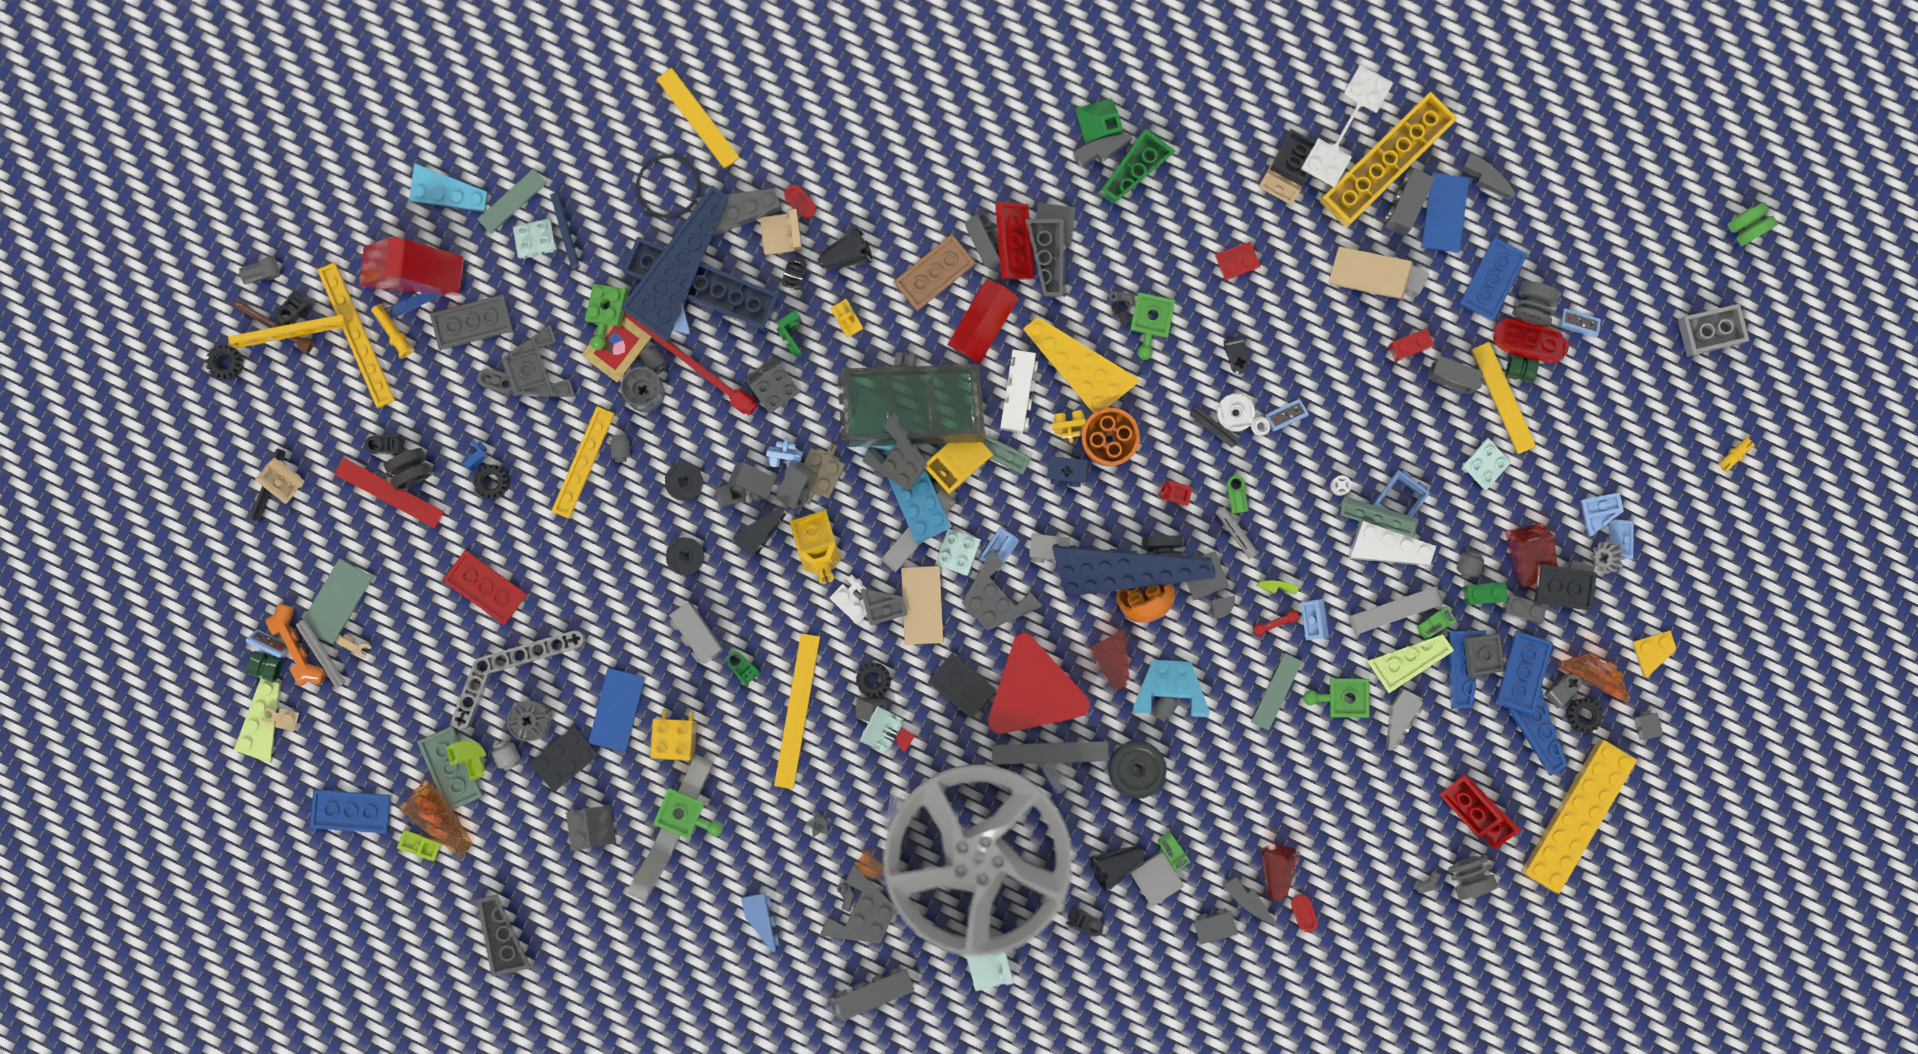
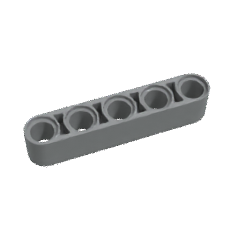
M941 489L937 495L947 514L956 503V500ZM909 527L881 559L895 573L921 544L915 542Z
M1435 586L1349 616L1354 633L1357 635L1443 605L1444 603L1438 587Z

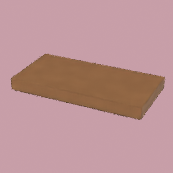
M951 234L893 281V283L918 312L976 265V262Z

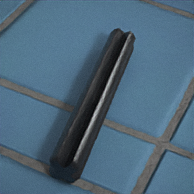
M277 448L273 458L283 462L286 451ZM263 486L260 489L250 516L255 521L261 520L271 494Z

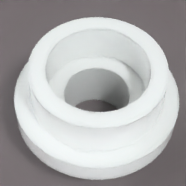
M1256 417L1252 421L1251 429L1254 434L1263 436L1269 432L1270 423L1265 417ZM1258 423L1263 424V428L1261 430H1259L1257 427Z

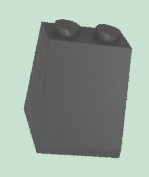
M611 805L566 812L571 851L616 843Z

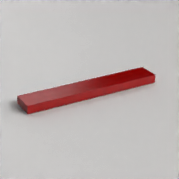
M346 458L342 459L334 475L435 529L445 513L403 489L394 490L392 483Z

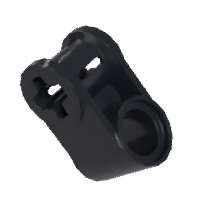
M293 291L277 309L278 325L295 324L308 311L311 302L309 300L305 301L298 296V292ZM283 315L290 316L288 319L281 318Z
M1243 336L1223 340L1231 370L1235 374L1245 373L1249 360ZM1237 361L1244 363L1242 368L1235 366Z
M403 435L370 436L365 441V448L375 455H399L403 453L401 450ZM376 440L379 441L378 449L372 450L371 443Z
M1073 906L1072 909L1074 911L1069 921H1066L1065 924L1091 936L1101 935L1104 929L1102 921L1088 912ZM1092 922L1100 924L1101 928L1098 932H1092L1089 929Z

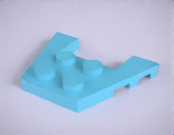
M1152 660L1135 701L1133 712L1151 713V696L1191 698V716L1209 717V708L1192 663Z

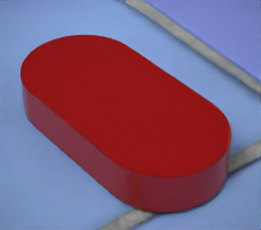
M791 185L786 188L784 196L789 205L797 210L800 217L804 219L812 218L816 213V206L808 195L797 185Z
M1303 894L1295 895L1291 900V908L1297 924L1302 931L1312 932L1317 928L1318 920L1310 899Z

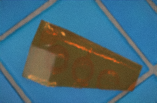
M428 781L423 782L414 789L398 807L402 813L460 859L472 846L473 842L443 794Z

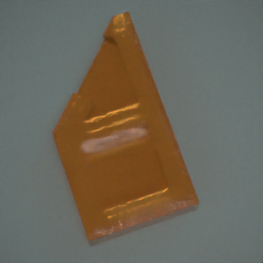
M865 851L854 864L867 878L885 877L884 865L868 851Z

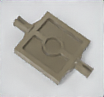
M831 443L827 453L810 449L803 465L817 473V477L805 503L810 505L814 495H821L830 499L846 466L833 457L838 447L837 445Z

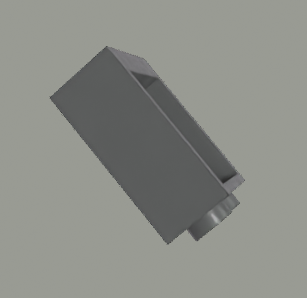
M1442 356L1437 357L1432 362L1426 378L1467 395L1480 389L1484 378H1481L1483 372Z

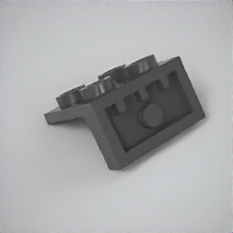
M773 357L744 378L768 413L774 412L800 393V390L776 357Z

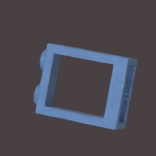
M1398 470L1372 505L1387 509L1380 503L1398 479L1420 495L1406 514L1413 517L1430 492L1427 491V486L1423 483L1413 481L1409 473L1404 470L1402 472Z

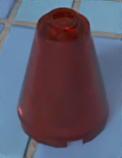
M1265 846L1261 849L1267 894L1273 901H1283L1288 896L1300 857V852H1296L1295 848L1275 846V849H1269V846Z

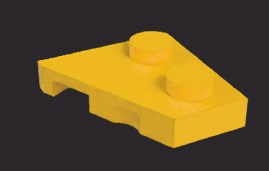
M1671 631L1632 642L1643 677H1648L1676 650Z

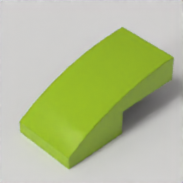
M1261 581L1256 585V587L1275 594L1277 589L1280 588L1295 595L1299 589V586L1281 581Z
M403 829L397 848L434 861L441 843Z

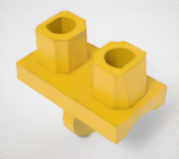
M847 299L830 307L846 338L863 330Z
M1082 410L1072 412L1073 421H1066L1065 413L1055 414L1054 423L1051 424L1055 434L1061 433L1062 439L1069 438V442L1074 443L1075 437L1081 436L1080 430H1083L1086 423Z

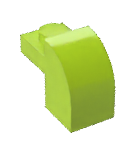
M461 741L446 747L450 765L454 766L465 763L470 781L478 780L484 776V765L480 759L486 756V753L478 743Z

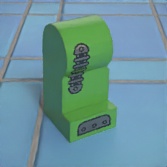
M1443 607L1416 627L1425 640L1455 623L1456 619L1448 607Z
M1171 832L1157 840L1175 871L1190 863V860Z

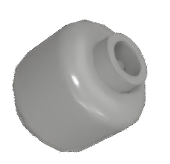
M504 740L495 745L496 748L492 751V756L498 768H503L506 771L518 765L520 755L514 743H507Z

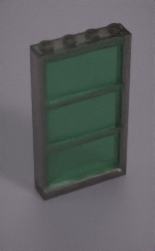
M979 364L841 369V376L837 377L838 387L842 388V393H839V405H843V411H840V423H844V429H841V441L845 440V447L896 445L897 441L883 428L888 419L894 414L899 419L897 423L900 428H905L908 433L907 439L911 445L984 442L985 426Z

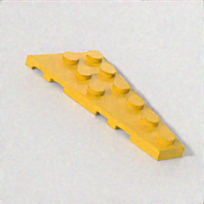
M1039 317L1023 329L1092 413L1110 407L1141 381Z

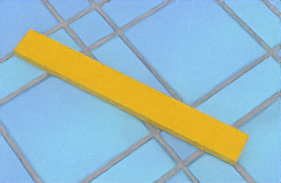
M334 262L318 269L317 271L336 315L343 314L347 319L348 326L342 329L376 407L381 408L396 401L337 264Z
M801 634L774 786L794 789L820 637L807 634Z

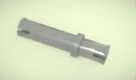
M1226 506L1218 510L1216 514L1225 525V530L1231 533L1248 559L1258 554L1259 552L1238 525V520L1232 517Z

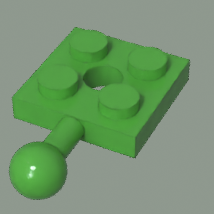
M593 284L584 320L589 323L598 324L596 335L590 340L592 348L596 350L604 348L606 341L603 336L606 325L621 327L624 315L621 307L628 299L629 290ZM610 301L609 308L604 310V304Z
M1138 292L1130 331L1145 333L1143 345L1137 351L1139 358L1142 360H1148L1153 354L1150 347L1152 335L1168 338L1175 300ZM1154 310L1158 313V318L1150 320L1147 313Z
M1329 679L1330 694H1317L1313 690H1308L1303 695L1304 702L1310 706L1315 705L1317 702H1330V717L1369 718V679ZM1348 692L1352 693L1355 697L1354 702L1351 704L1346 703L1344 700V696Z
M670 788L667 790L653 825L687 839H690L695 825L707 829L708 833L714 837L719 836L723 830L720 822H708L699 818L705 804L704 802ZM676 808L684 810V817L682 819L674 817V810Z

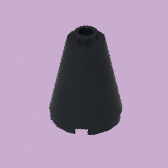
M859 227L853 228L823 250L818 258L821 268H825L828 271L873 262L871 260L873 256L867 240L865 241L861 237L864 235Z
M1130 846L1094 854L1089 857V864L1091 869L1095 868L1096 874H1094L1096 881L1107 892L1142 865L1145 854L1141 848Z

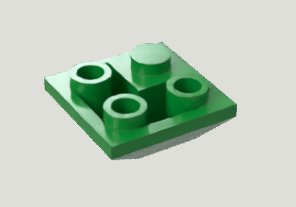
M1112 98L1075 108L1085 145L1105 137L1122 135V124Z

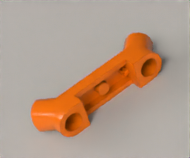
M280 603L276 606L274 615L265 619L266 624L272 635L282 636L296 664L290 671L298 685L303 686L308 682L319 685L324 681L326 672L323 668L308 663L306 650L300 647L297 633L295 630H291L289 626L294 609L291 606Z

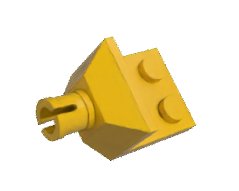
M826 510L789 521L804 570L818 574V580L822 584L826 583L825 575L828 581L831 582L834 579L831 569H834L841 561V556Z

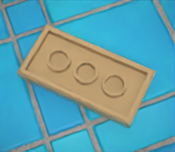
M1339 247L1328 283L1330 285L1403 299L1413 262Z
M940 566L901 568L902 595L907 615L903 616L905 645L943 643Z

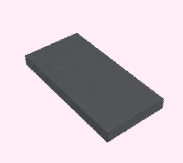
M504 294L430 313L440 351L514 332Z

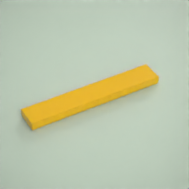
M672 68L657 78L659 84L724 169H727L740 159Z
M342 314L228 336L229 343L234 348H240L344 328L348 326V323Z
M1490 342L1472 349L1471 352L1479 370L1483 372L1482 377L1517 455L1536 447Z
M598 406L596 407L552 508V512L568 519L571 518L615 413Z

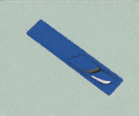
M421 293L387 307L385 311L393 320L442 295ZM375 317V320H376L378 326H380L381 324L379 323V321H378L377 318Z

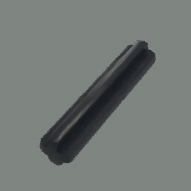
M1198 407L1192 409L1190 416L1228 446L1234 448L1238 444L1239 439L1201 409Z

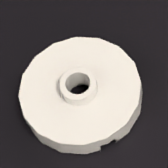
M1242 394L1225 396L1217 408L1219 423L1231 432H1240L1247 429L1255 417V407L1252 401ZM1237 410L1239 412V415L1234 416L1232 414V411Z

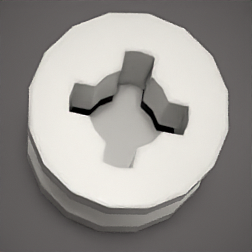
M1338 476L1332 480L1330 488L1335 495L1342 496L1350 491L1352 484L1348 477Z

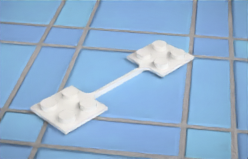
M1360 64L1343 94L1356 102V109L1336 144L1330 145L1318 138L1301 169L1335 188L1352 158L1339 149L1338 145L1360 107H1366L1377 113L1393 82Z

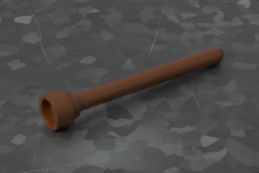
M236 300L233 302L235 308L269 328L280 327L277 323L240 301ZM297 336L287 338L296 343L299 350L305 354H309L315 344L308 337L300 338Z

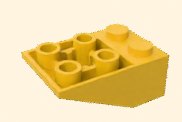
M967 426L926 463L928 465L926 470L949 494H952L994 454Z

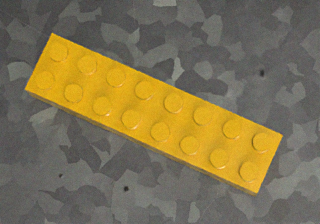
M1430 92L1336 184L1335 188L1333 187L1321 199L1320 203L1341 224L1348 228L1458 118Z
M1598 740L1525 863L1521 873L1552 892L1559 894L1637 760L1605 740Z

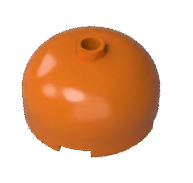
M1106 408L1096 411L1087 419L1082 430L1081 439L1084 451L1094 462L1103 466H1118L1128 461L1134 455L1139 445L1140 434L1137 423L1130 414L1118 408ZM1106 437H1112L1113 441L1111 443H1107Z
M1173 584L1148 586L1145 593L1142 587L1118 590L1116 601L1122 613L1128 619L1138 623L1152 622L1163 617L1171 609L1175 600Z

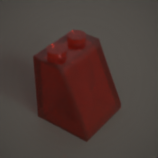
M1543 523L1505 531L1515 577L1521 586L1530 587L1537 583L1539 564L1558 567L1554 535Z
M1123 629L1088 649L1109 688H1115L1116 691L1127 686L1126 681L1130 680L1126 634Z

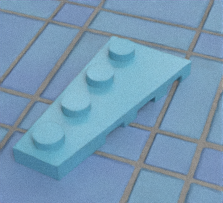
M414 163L409 196L410 202L486 211L488 198L486 191Z

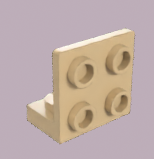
M1269 167L1259 188L1292 205L1302 186L1273 172Z
M796 209L789 210V214L760 218L765 255L802 251L799 219Z

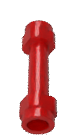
M1294 609L1280 618L1263 625L1260 623L1252 628L1255 636L1259 637L1266 634V631L1280 625L1298 621L1299 616Z

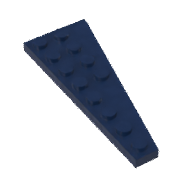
M713 185L621 307L623 311L666 342L670 339L728 201V196Z
M1053 544L1052 547L1066 597L1216 578L1212 557L1175 556V554L1167 556L1156 555V552L1145 554L1133 550L1111 548L1110 550L1096 549V547H1089L1088 549L1077 548V545L1066 547Z

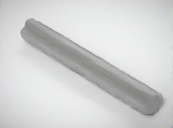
M304 619L296 624L298 630L334 686L338 688L343 685L345 680L307 621Z

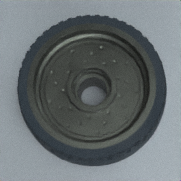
M1129 741L1122 744L1114 751L1109 760L1108 774L1112 785L1119 793L1129 798L1142 799L1153 795L1161 788L1166 778L1167 768L1162 753L1154 745L1145 741ZM1135 764H1139L1142 767V772L1139 775L1132 773V766Z

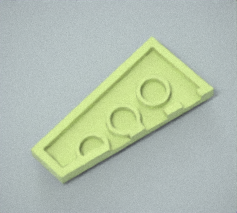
M1440 635L1367 662L1388 693H1391L1454 650L1444 635Z
M261 677L235 745V751L272 763L275 721L264 722L262 717H271V713L264 710L266 707L272 708L277 713L281 689L280 683L270 682Z

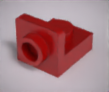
M1164 481L1160 489V499L1188 506L1193 487L1174 481Z

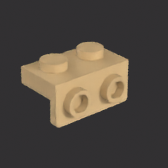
M276 458L269 461L255 479V481L285 504L289 502L297 489L304 484V480L297 473L292 472L282 461Z

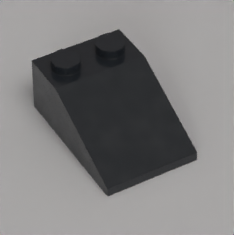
M781 507L744 527L743 530L739 529L733 538L735 539L734 544L756 559L788 511Z

